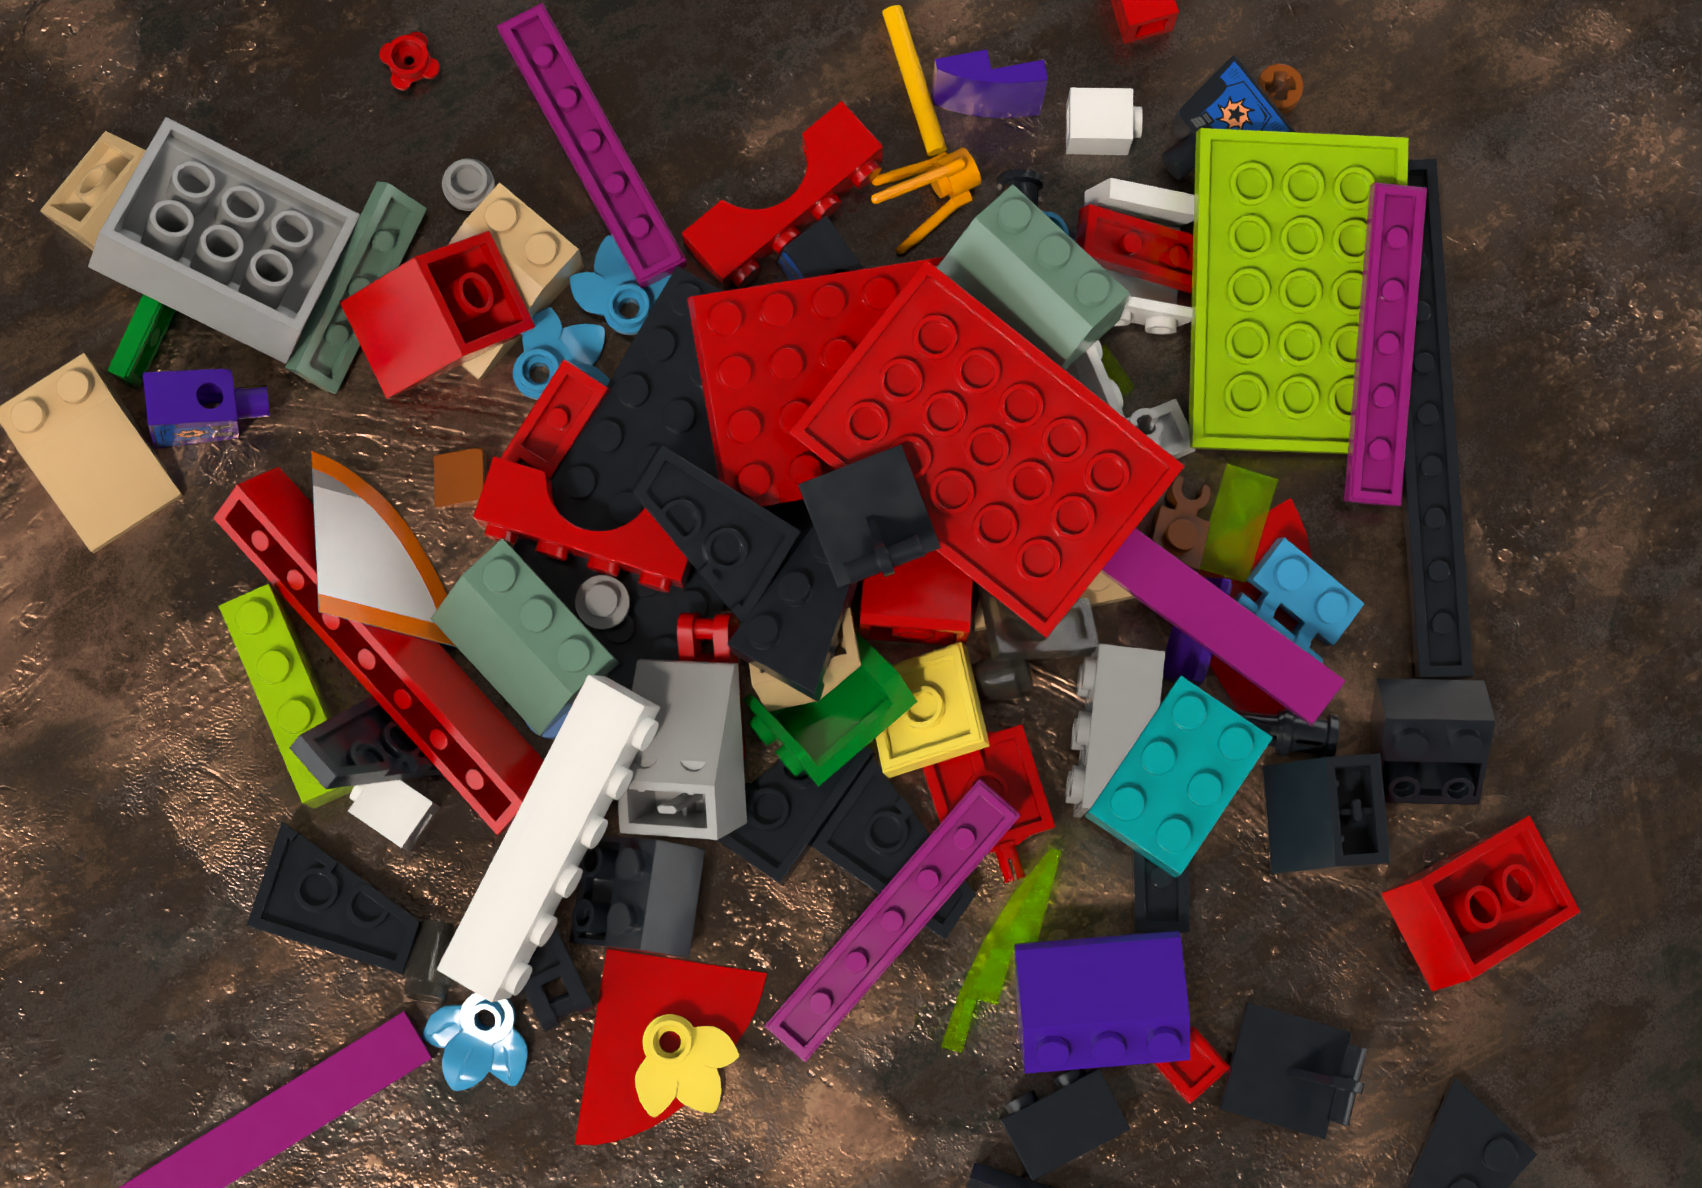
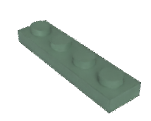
M377 181L285 366L286 369L326 392L337 393L360 346L340 302L399 267L427 210L426 207L391 184Z

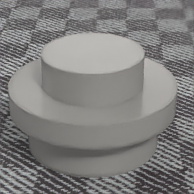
M467 158L454 162L447 168L442 179V190L448 202L455 208L464 211L475 210L495 188L492 172L483 162L476 159Z
M598 575L589 578L580 586L576 594L575 606L583 622L592 628L605 630L619 625L625 619L630 608V597L627 589L619 580L607 575Z

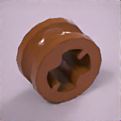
M1274 64L1263 70L1257 80L1259 86L1282 115L1289 114L1295 109L1303 93L1304 86L1302 77L1295 68L1287 64ZM1273 80L1283 81L1282 88L1288 85L1291 89L1287 92L1283 101L1273 99L1275 92L1269 95L1266 91L1270 89Z

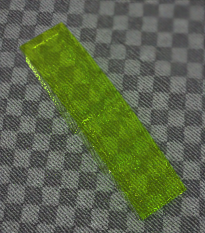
M1050 848L1011 894L983 938L957 992L939 1048L957 1053L963 1052L976 1001L992 1006H997L999 1003L1011 954L1015 955L1014 944L1038 942L1061 851Z

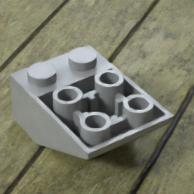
M1099 644L1092 656L1085 657L1084 663L1080 664L1076 696L1086 697L1084 711H1079L1078 718L1074 717L1071 735V749L1080 750L1078 766L1073 765L1072 771H1068L1065 791V803L1074 804L1073 817L1081 818L1092 807L1159 708L1165 651Z
M655 659L637 660L632 692L661 708L654 719L659 724L657 732L650 745L644 751L638 750L629 768L633 771L630 785L623 796L618 799L620 833L718 840L747 823L738 663Z

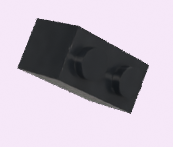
M1085 1069L1068 1070L1053 1079L1057 1086L1055 1090L1038 1098L1033 1089L1004 1104L1009 1114L998 1120L1030 1180L1033 1181L1130 1130L1100 1069H1093L1087 1073Z

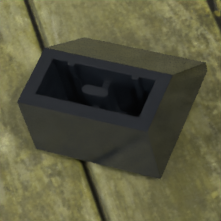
M1376 679L1370 717V754L1380 753L1385 803L1480 804L1496 721L1484 680Z
M1380 753L1322 757L1261 767L1271 874L1376 868L1391 863Z
M603 836L593 849H587L580 862V868L583 870V873L578 883L575 907L572 912V928L569 942L689 958L705 849L656 839Z

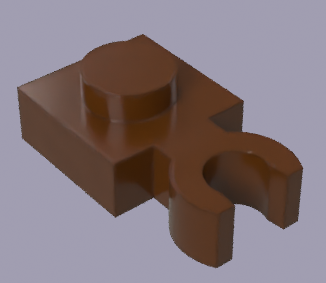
M1178 475L1166 492V500L1170 508L1161 505L1156 510L1149 538L1197 572L1200 568L1211 523L1197 518V514L1209 502L1211 488L1204 484L1197 491L1195 500H1189L1182 493L1184 477Z

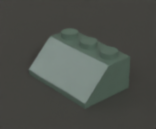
M1013 184L973 219L937 266L941 272L1064 370L1120 320L1130 296V292Z
M504 539L499 540L459 578L431 617V620L540 737L571 709L588 675L606 677L620 664Z

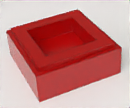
M1194 1026L1190 1027V1060L1152 1063L1187 1104H1191L1229 1069V1065Z

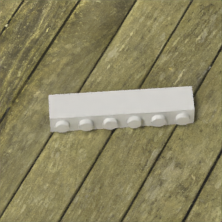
M587 676L436 970L490 1002L511 998L512 995L516 996L522 991L532 973V967L528 963L536 947H542L549 940L556 927L557 918L553 915L562 897L568 898L581 879L583 870L578 867L587 849H593L606 831L608 821L604 819V816L613 799H620L630 785L633 771L629 768L638 750L644 751L650 745L657 732L659 724L654 719L661 708L660 706L605 676Z

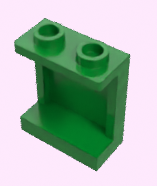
M856 630L861 666L825 695L819 703L815 701L768 712L751 693L743 699V702L754 715L747 723L767 747L776 741L781 747L775 753L790 772L796 777L804 771L818 787L918 702L898 671Z

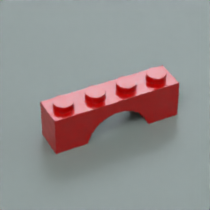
M840 101L802 133V148L807 162V170L802 183L788 199L778 205L765 209H745L721 200L682 232L684 248L722 291H728L734 285H737L738 288L748 285L762 271L763 267L760 264L775 251L780 255L782 249L801 235L800 231L814 219L819 221L825 216L827 218L830 217L841 205L842 200L840 197L853 186L862 189L880 173L882 168L879 165L882 163L883 146L843 101Z
M493 456L473 516L480 526L486 528L484 536L496 541L504 539L509 545H515L517 537L537 543L535 549L537 553L561 561H566L568 553L589 559L587 568L613 577L618 576L620 569L640 575L639 584L657 591L669 593L671 585L685 589L692 564L645 508L635 519L617 529L608 531L582 529L571 524L559 514L553 499L552 481L546 472Z

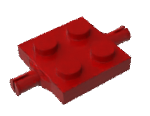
M1022 724L998 732L986 731L989 747L922 768L939 824L942 823L979 779L983 780L1021 814L1018 820L989 852V854H996L1004 884L1014 881L1008 860L1011 862L1016 880L1026 877L1016 846L1030 836L1055 828V823Z

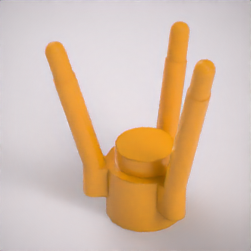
M961 147L949 154L943 152L929 160L879 174L872 181L873 185L879 186L915 176L873 194L871 201L874 204L893 199L930 183L940 198L947 195L950 197L948 202L896 248L898 255H904L957 208L973 201L969 190L981 184V176L973 157L966 148Z

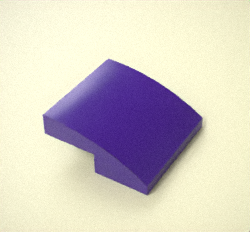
M987 49L935 59L931 93L933 104L950 111L979 117L1016 118L1040 115L1048 82L1044 60L991 69Z

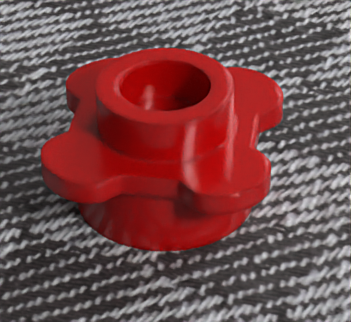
M412 32L409 35L399 36L391 43L384 44L380 49V59L389 66L392 72L391 83L398 90H408L413 82L422 78L433 79L439 73V63L436 59L431 58L427 50L428 39L423 33ZM412 57L414 58V63L407 65L405 64V59Z

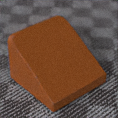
M472 448L434 455L435 509L477 507L488 474L485 450L483 448Z

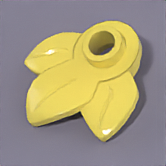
M674 1014L657 1017L647 1026L643 1035V1049L646 1058L635 1075L639 1100L652 1117L661 1114L675 1097L692 1109L714 1113L717 1110L722 1090L717 1068L725 1067L739 1058V1053L733 1041L725 1032L714 1026L693 1027L687 1019ZM666 1031H674L680 1036L681 1045L675 1052H666L660 1046V1038Z

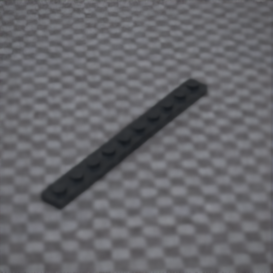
M1436 159L1408 160L1407 186L1427 188L1402 485L1415 679H1469L1473 676L1437 161Z

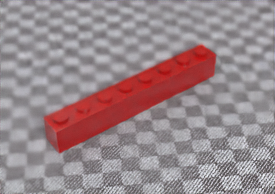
M279 466L237 484L213 519L498 836L507 830L512 824L544 761L541 756L438 642L319 612L314 505Z

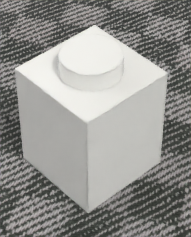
M1070 87L1066 103V154L1128 155L1133 138H1141L1142 107L1133 106V89Z
M395 780L354 786L349 797L354 803L348 812L399 847L410 852L440 809V806L403 781Z

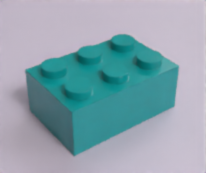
M1180 676L1101 794L1087 811L1085 817L1175 878L1183 873L1273 737Z

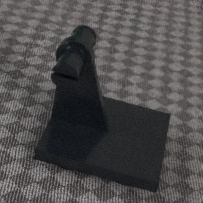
M902 445L798 484L838 588L849 583L853 585L858 581L883 573L884 577L895 574V567L920 557H925V554L941 548Z
M1246 1002L1219 1109L1326 1139L1330 1122L1350 1126L1349 1122L1356 1094L1362 1095L1365 1085L1360 1082L1368 1049L1349 1044L1352 1032Z

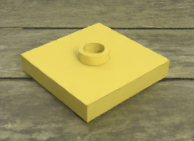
M962 642L891 665L898 671L918 702L876 737L883 774L891 778L990 746L968 649Z

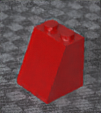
M489 231L416 256L340 302L387 399L425 384L535 328L531 316Z
M937 550L925 554V557H920L895 567V574L884 577L883 573L863 579L859 634L865 640L950 646L962 642L966 645L970 633L973 579Z

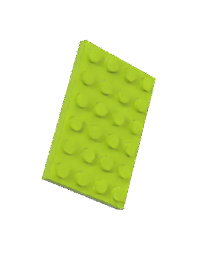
M1200 128L1196 131L1192 270L1193 318L1191 319L1189 389L1190 448L1348 454L1370 185L1376 182L1407 186L1409 138Z

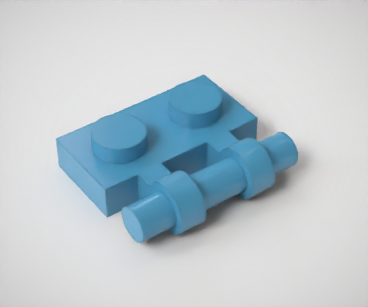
M1285 537L1276 539L1246 579L1262 593L1257 601L1253 602L1242 592L1234 598L1235 601L1321 663H1323V658L1309 648L1312 639L1316 637L1326 646H1334L1365 604ZM1278 607L1298 622L1292 632L1273 618Z

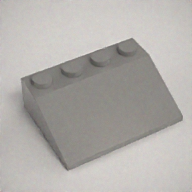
M165 117L101 228L88 267L286 364L360 214Z

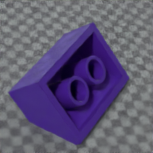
M1179 931L1014 944L1017 1027L1025 1074L1190 1060V1013Z

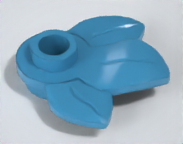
M608 235L604 238L596 253L594 272H582L571 275L570 286L575 301L582 309L604 316L608 325L620 334L635 335L640 330L671 275L642 289L635 280L612 236ZM630 302L637 304L640 309L636 316L627 318L621 315L620 310L624 304Z
M551 307L541 310L531 318L535 328L522 334L524 352L517 358L513 367L514 382L523 395L538 400L564 359L570 361L604 385H608L609 378L601 370L594 367L602 354L605 344V329L603 326L577 324L562 328L560 319ZM536 367H545L550 371V374L546 381L536 383L530 379L532 370Z
M474 992L463 1004L442 1006L430 1016L426 1023L422 1038L431 1045L445 1048L442 1058V1072L446 1082L454 1091L473 1087L482 1081L488 1072H491L504 1083L516 1086L526 1069L528 1058L527 1043L523 1036L513 1027L515 1023V1009L509 998L490 1002ZM483 1009L491 1011L495 1016V1024L492 1026L483 1025L478 1019V1011Z

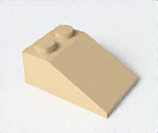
M500 182L466 218L449 242V244L489 231L531 318L547 308L570 283L571 275L579 273L584 268L579 249ZM522 335L461 366L478 381H481Z
M82 353L0 406V424L22 458L93 554L183 496L102 369L85 353Z

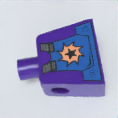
M231 369L143 373L148 427L154 449L235 439L240 437L238 419L270 417L267 385L234 388ZM210 403L220 404L216 408H205Z

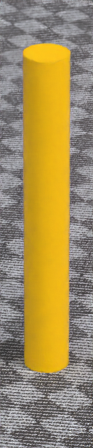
M890 6L884 9L882 14L927 155L935 156L945 152L947 146L902 6Z

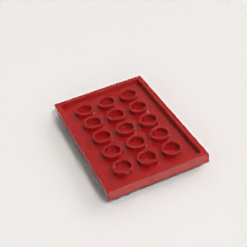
M944 257L925 260H928L937 268ZM925 260L702 294L687 298L719 481L763 507L802 500L803 497L798 484L835 470L789 432Z
M928 260L924 261L789 432L835 470L902 445L941 546L937 551L1046 638H1048L1185 467Z

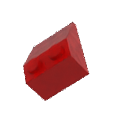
M1530 815L1434 863L1381 893L1431 991L1474 979L1580 913Z

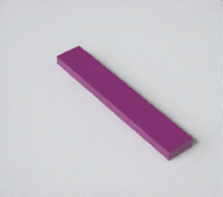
M543 3L497 25L502 40L639 287L644 289L671 275L676 266L682 269L687 267L686 258Z
M1376 182L1370 185L1344 502L1401 506L1427 188Z
M1136 528L1101 570V573L1310 726L1315 724L1345 684L1346 680Z
M979 779L766 1023L765 1027L806 1062L1018 820L1021 814L983 780Z
M403 1011L119 1188H226L428 1063L434 1057L407 1011Z

